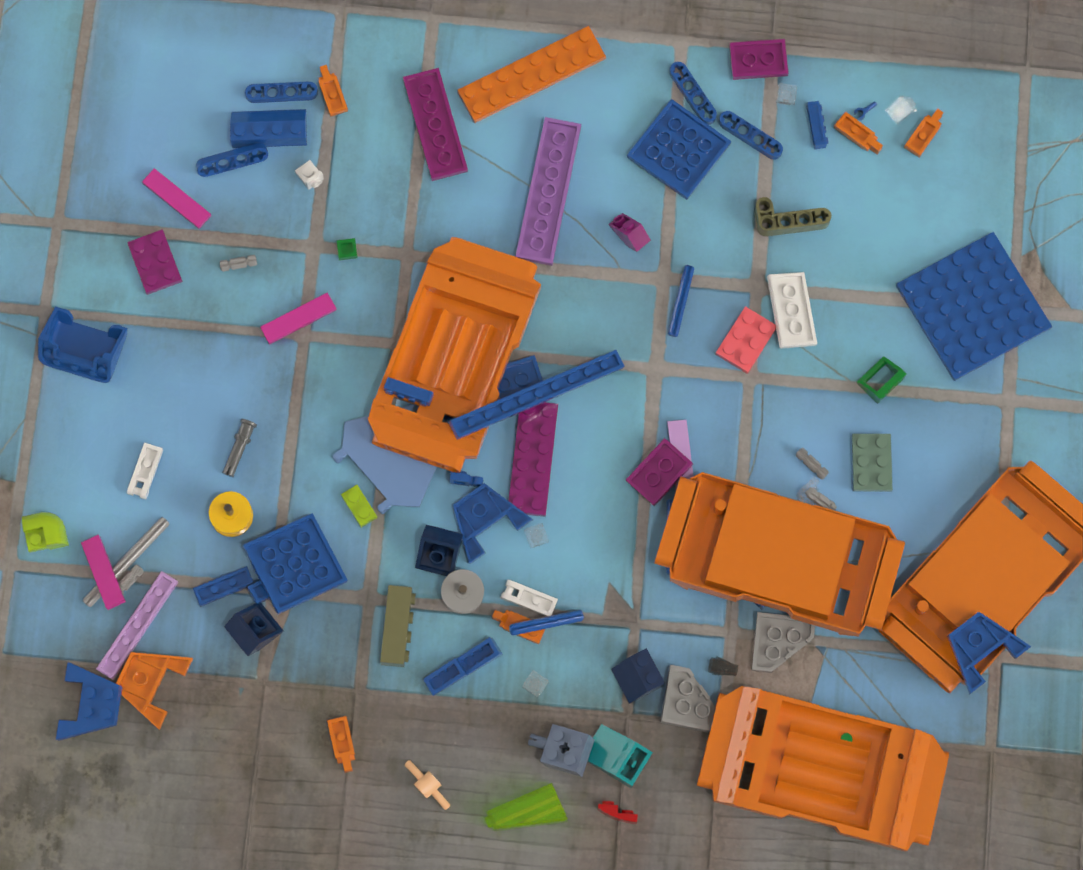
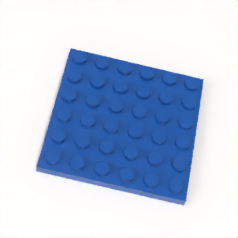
M994 232L896 284L897 289L954 381L1052 328L1048 318Z

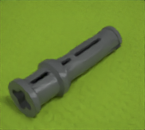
M241 419L240 421L241 426L238 433L234 436L236 441L222 472L230 477H234L245 446L251 442V434L253 429L257 427V424L246 419Z

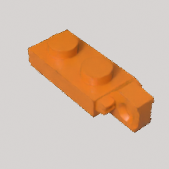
M327 64L320 66L322 77L318 78L319 85L330 117L348 112L337 76L334 73H329Z
M937 108L932 117L930 115L925 116L904 148L920 158L942 125L939 120L944 112Z
M845 112L834 125L837 131L866 151L870 149L877 155L882 150L883 145L877 141L878 137L875 136V132L849 113Z
M495 610L492 615V619L500 622L499 627H502L507 632H510L509 626L511 624L532 620L508 610L505 613ZM545 629L518 634L517 636L539 644Z
M347 716L327 720L335 759H337L338 764L343 763L345 773L352 772L351 761L355 760V752Z

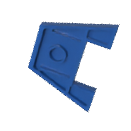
M485 483L453 505L460 533L464 534L462 540L469 564L486 553L475 537L507 516L517 531L533 521L531 517Z
M980 612L976 613L947 636L969 694L986 682L974 666L1003 644L1014 659L1031 647Z
M68 662L65 681L83 683L77 721L59 720L56 740L59 741L117 726L122 686Z

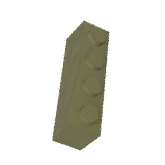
M388 586L380 659L381 665L404 667L405 662H409L410 651H407L406 648L407 643H411L412 631H408L409 624H413L414 612L410 611L411 605H415L416 593H412V587Z

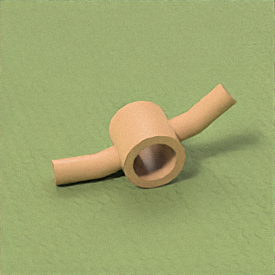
M411 760L407 761L405 767L418 780L414 783V786L426 799L432 795L444 810L448 809L450 803L437 790L442 786L440 782L429 771L423 774Z

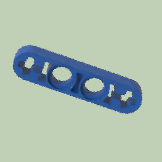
M674 62L670 67L671 78L698 118L708 125L713 124L717 116L715 108L686 65L682 62ZM675 68H677L678 70L682 69V71H681V75L683 76V79H682V80H681V76H680V74H679L678 72H677V73H674V72H675ZM685 82H691L693 84V88L691 90H686L683 87V84ZM695 97H701L703 99V103L700 105H696L693 102V99ZM705 111L708 114H712L711 119L705 118Z
M310 81L251 84L245 89L246 99L251 103L309 101L317 97L318 89L316 84ZM309 87L313 90L311 94L307 93ZM294 88L296 93L293 96H288L286 90ZM299 88L302 90V95H299ZM261 89H264L263 92H264V96H265V97H262V94H261L262 91H261ZM269 89H276L278 91L274 97L268 96L267 92ZM252 90H256L257 94H255V97L251 96Z
M725 111L720 115L719 124L724 130L772 160L781 157L783 146L780 142L731 111ZM730 117L731 122L724 123V120ZM745 126L748 128V133L740 134L738 128ZM756 136H761L764 142L756 144L753 139ZM767 141H768V142H769V145L766 147V149H764V147L766 146V143H767ZM771 148H778L777 152L771 153Z
M255 143L204 157L196 163L197 172L202 177H208L256 164L268 158V150L263 143ZM238 155H246L244 160L236 159ZM222 159L228 160L226 165L218 164Z

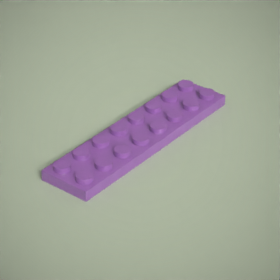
M548 117L544 119L515 257L534 263L553 265L581 131V124Z

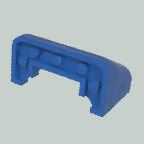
M55 306L38 338L39 361L48 367L101 383H108L116 368L127 337L128 328L112 325L108 332L78 324L73 322V315L69 310Z

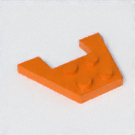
M131 652L116 684L122 686L121 695L160 730L168 712L151 704L167 669L185 677L193 658Z

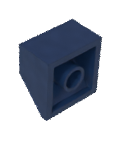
M426 525L421 536L415 568L448 576L455 571L464 534Z
M262 603L258 605L253 604L235 613L224 626L247 656L258 652L283 632V629Z
M647 648L628 657L611 669L629 704L658 690L665 684Z

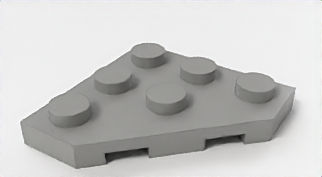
M757 612L751 671L772 673L814 639L815 625L791 619L788 615Z
M670 665L660 723L709 733L715 712V706L710 700V696L702 685L697 682L689 668Z

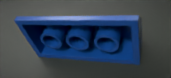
M306 109L232 112L230 120L232 148H241L255 143H263L266 147L307 146Z

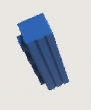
M819 101L807 102L806 107L814 150L826 148L828 137L825 136L826 126L823 125L822 105Z
M390 377L387 378L384 385L386 394H394L400 399L406 398L412 403L418 402L425 407L430 406L434 396L432 391Z

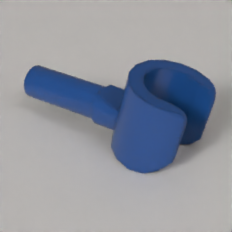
M874 101L865 108H857L854 111V115L862 112L863 115L858 118V120L862 121L865 118V114L877 106V103Z

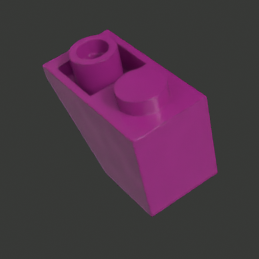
M624 213L616 216L608 224L618 237L636 252L651 241L642 224Z

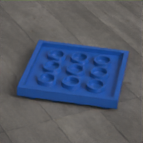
M671 99L627 154V158L687 200L732 141Z
M313 513L243 545V549L277 615L348 581Z

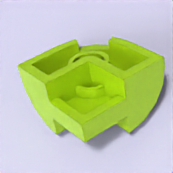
M40 512L22 516V526L29 553L69 546L65 525L56 514Z

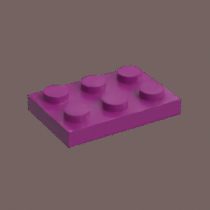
M785 39L731 42L729 44L733 80L788 76Z
M163 229L127 242L147 295L183 282Z
M664 438L626 481L655 507L679 481L680 477L691 468L693 463Z

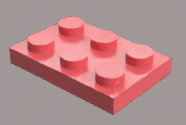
M745 306L715 355L748 374L775 332L776 325Z

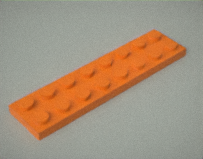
M587 26L458 89V94L474 123L605 60L606 55L590 27Z

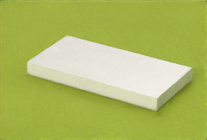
M805 273L768 275L767 280L780 349L816 346L817 339Z

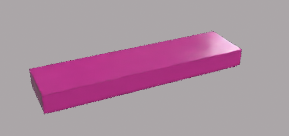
M155 168L142 181L143 185L198 229L211 217V214Z
M327 292L260 328L270 345L337 309Z
M96 535L81 542L106 609L110 610L125 603V598L101 537Z

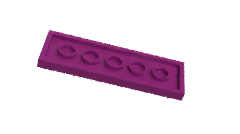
M439 68L404 76V85L431 180L435 181L468 172Z
M544 402L519 413L509 502L527 515L546 517L558 404Z

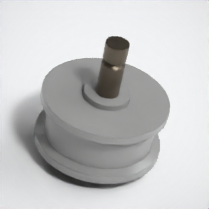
M465 569L453 571L442 583V600L445 606L452 612L458 614L470 613L477 609L483 600V583L479 576L472 571Z

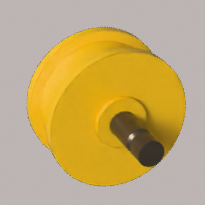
M233 491L224 492L216 496L211 502L209 519L214 529L221 535L237 537L244 534L250 528L253 521V510L249 501L242 494Z

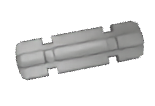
M249 255L248 258L244 256L230 259V261H220V269L223 272L229 271L231 268L235 270L246 268L247 265L250 267L257 265L255 255Z
M801 448L796 453V457L803 460V463L813 473L816 472L820 479L823 480L828 475V470L825 467L822 468L821 464L811 454L808 455L804 448Z
M810 487L805 492L807 498L817 505L836 510L837 506L820 492H817L813 487Z
M135 565L131 569L132 572H128L119 582L123 594L125 590L127 591L136 582V578L144 573L140 566Z

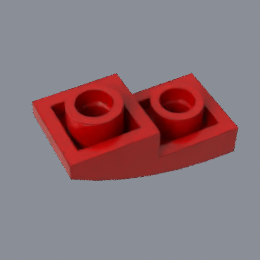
M602 801V804H598V811L617 821L637 824L638 814H633L632 810H622V813H618V805H614L613 801Z

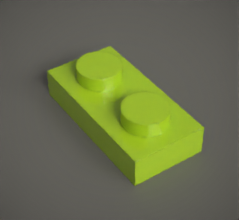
M358 485L341 494V497L361 528L378 518Z

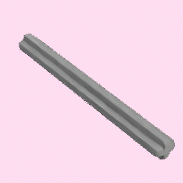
M161 517L113 567L117 579L169 526V522L165 518ZM97 585L83 599V602L88 607H92L101 597Z

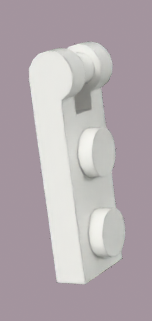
M144 443L127 494L132 496L135 494L142 499H147L163 448ZM138 482L144 483L142 488L137 487Z
M507 580L505 585L507 587L505 592H502L501 599L546 617L552 616L558 599L517 582ZM514 590L519 591L517 597L512 595Z

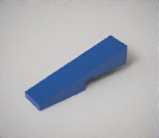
M489 637L423 680L434 696L503 654L494 639Z

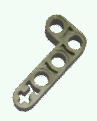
M767 197L759 198L755 206L757 230L760 235L765 237L823 230L828 227L832 216L831 212L826 208L774 214L773 203ZM765 205L768 207V210L762 211L759 206ZM805 218L808 223L802 224L799 219ZM781 221H788L790 225L783 226ZM769 223L771 228L766 229L762 224Z

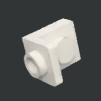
M311 160L295 170V173L308 190L312 187H318L322 180H324L323 173L318 171Z

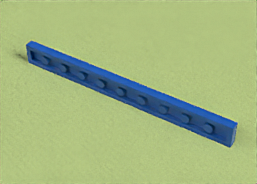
M614 350L450 420L449 425L456 439H461L621 370L625 366L617 350Z

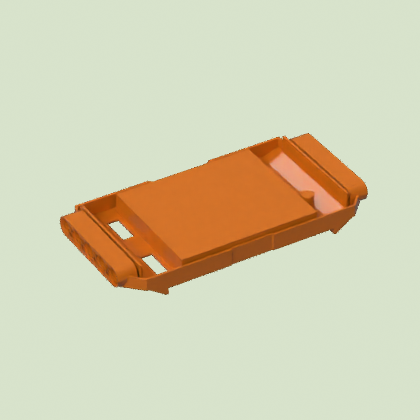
M451 237L448 243L434 248L427 261L426 269L408 312V317L397 346L394 348L376 397L373 399L368 417V422L374 433L372 444L455 473L461 472L465 459H477L489 426L457 440L450 425L442 422L444 415L457 418L500 399L498 388L511 353L521 343L541 290V284L533 279L538 268L536 264L457 237ZM390 377L432 391L434 396L430 406L425 407L418 402L412 403L406 398L400 399L397 395L386 394L384 385L387 378ZM396 398L419 406L417 413L392 405L393 399Z
M1028 461L1024 467H1008L961 519L956 528L938 548L924 560L890 598L882 629L878 631L946 692L951 693L959 683L966 685L947 636L978 612L1016 636V628L1044 597L1052 596L1083 561V504L1033 461ZM1005 497L1026 514L1022 520L1001 503ZM1046 533L1067 550L1063 556L1043 539ZM1003 644L974 666L980 675L1005 649Z
M701 472L690 479L680 477L654 564L669 568L670 582L686 590L688 588L733 602L743 599L787 612L791 619L839 632V635L859 637L866 626L878 630L882 629L905 541L898 540L889 526L818 505L800 502L773 492ZM854 539L864 541L857 565L847 563ZM840 588L850 591L844 615L833 613Z
M741 686L729 694L719 693L697 780V786L712 790L713 802L778 819L790 816L834 828L840 835L905 852L908 851L913 842L926 846L929 845L949 758V752L942 750L933 735L918 729L914 730L860 715H852L821 707L814 703L763 691L759 688ZM757 708L767 710L762 736L751 734ZM844 733H849L853 740L852 742L842 740L841 736ZM745 761L755 764L749 790L738 788Z

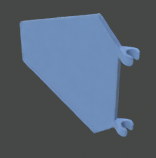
M413 404L401 408L417 413L419 406ZM369 416L345 422L343 447L333 455V459L336 463H340L348 455L387 500L378 505V511L381 514H385L392 506L420 507L437 467L372 444L374 433L368 422Z

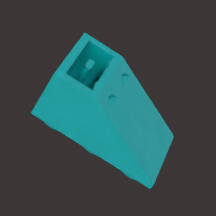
M601 724L593 737L594 743L587 762L627 787L632 788L653 752Z

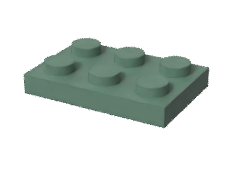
M852 434L853 491L892 492L891 434Z

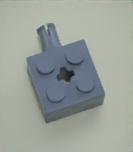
M552 724L548 738L533 733L530 735L532 740L529 739L528 745L544 749L540 762L546 767L580 777L583 776L594 743V739L589 734Z

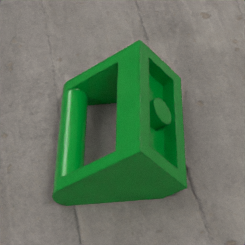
M883 356L857 381V384L878 404L905 378L907 373ZM886 365L895 375L876 391L866 383Z

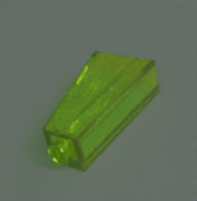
M552 783L486 811L487 817H484L488 828H493L494 832L559 824L568 821Z

